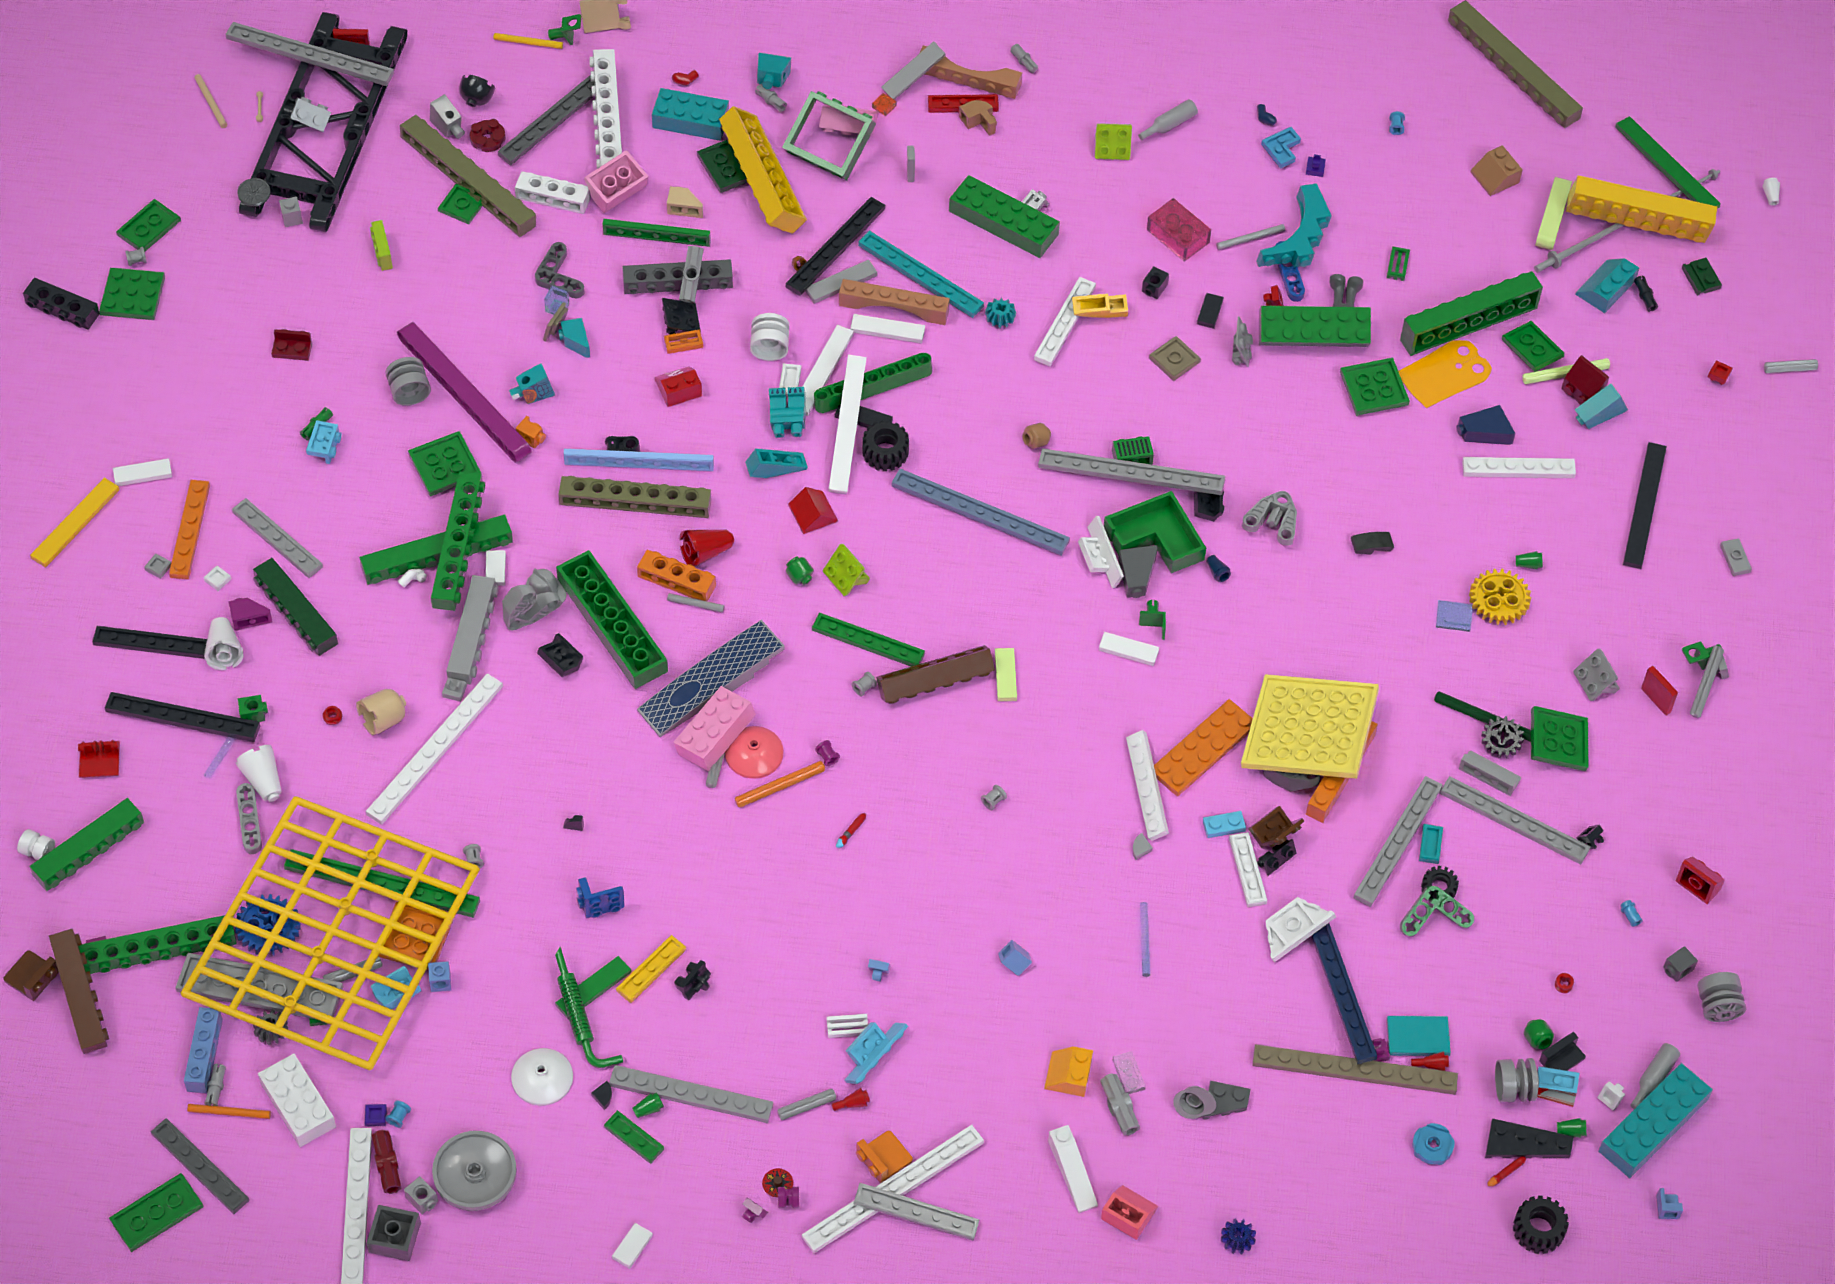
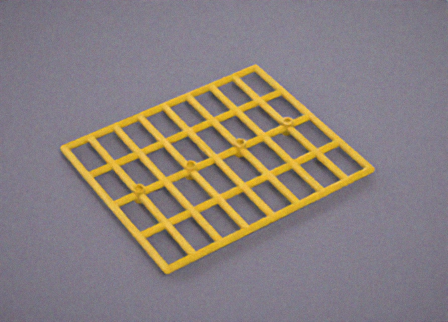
M294 796L183 987L181 996L361 1068L372 1070L480 868L470 862ZM297 805L335 819L326 836L288 822ZM342 822L379 836L374 848L367 852L333 838ZM284 829L321 843L312 860L275 846ZM387 840L424 853L416 871L378 856ZM329 846L366 860L357 877L320 863ZM270 852L308 867L299 883L261 869ZM432 857L470 871L461 888L423 874ZM380 865L411 877L403 895L366 881L365 879L371 868ZM315 870L353 884L347 896L340 900L306 886ZM257 876L294 890L285 908L247 893ZM419 881L457 895L448 912L410 898ZM361 887L398 901L389 919L352 905ZM304 894L340 908L331 925L292 911L300 896ZM243 900L280 914L271 932L233 918ZM408 905L444 919L437 934L432 936L397 922L405 906ZM353 913L385 927L377 942L374 943L338 929L344 916ZM288 918L326 932L320 945L314 948L282 937L279 933ZM228 925L267 939L258 956L219 942ZM393 929L431 944L422 961L384 947ZM333 936L372 950L363 968L324 953ZM274 942L312 957L303 974L265 960ZM215 949L253 964L244 981L205 967ZM379 953L418 968L409 986L370 971ZM326 962L357 974L358 977L350 991L346 992L311 978L317 965ZM260 967L298 981L292 995L285 998L253 986L251 983ZM200 974L239 988L229 1006L191 992ZM366 978L404 993L396 1010L357 996ZM306 985L344 999L336 1017L297 1003ZM246 992L284 1006L276 1024L237 1010ZM352 1003L391 1018L382 1036L343 1021ZM297 1011L328 1023L331 1026L323 1041L318 1042L283 1028L289 1015ZM338 1028L377 1043L368 1061L329 1046Z

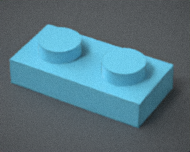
M1241 811L1203 818L1207 838L1246 831Z
M1538 1066L1537 1072L1540 1088L1577 1093L1580 1073Z

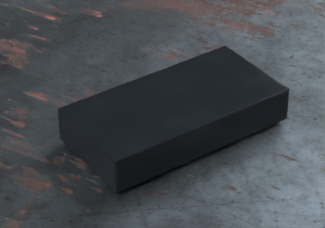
M1206 293L1197 320L1198 325L1215 328L1224 297Z

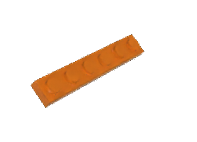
M190 480L169 571L170 578L189 580L209 493V481Z

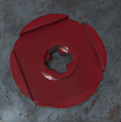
M483 120L472 124L470 141L474 148L477 149L478 147L483 152H492L498 150L503 141L505 142V130L498 120Z

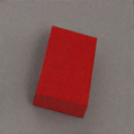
M333 29V38L370 45L368 29Z

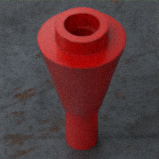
M1444 1051L1424 1058L1411 1059V1066H1425L1426 1068L1445 1071V1067H1449V1056L1444 1055Z
M860 1087L843 1100L831 1104L834 1111L845 1107H868L867 1102H870L867 1090L863 1091L862 1087Z

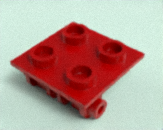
M100 740L99 742L88 743L82 741V743L78 744V751H80L79 778L119 776L120 741L111 740L103 742Z

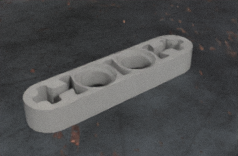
M243 783L238 786L236 791L242 841L247 853L256 854L262 848L256 796L253 786L249 783ZM244 791H248L249 800H245ZM245 807H252L253 811L246 814L243 812ZM253 823L256 825L251 831L245 829L247 824ZM250 837L254 839L255 844L253 847H250Z

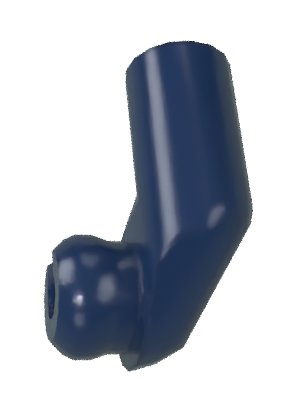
M1264 104L1257 106L1258 120L1267 125H1274L1277 121L1276 117L1266 112Z

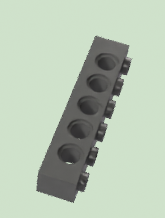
M731 259L702 261L697 290L733 288ZM685 262L623 266L624 294L681 291ZM691 270L686 275L688 278H695L697 274Z

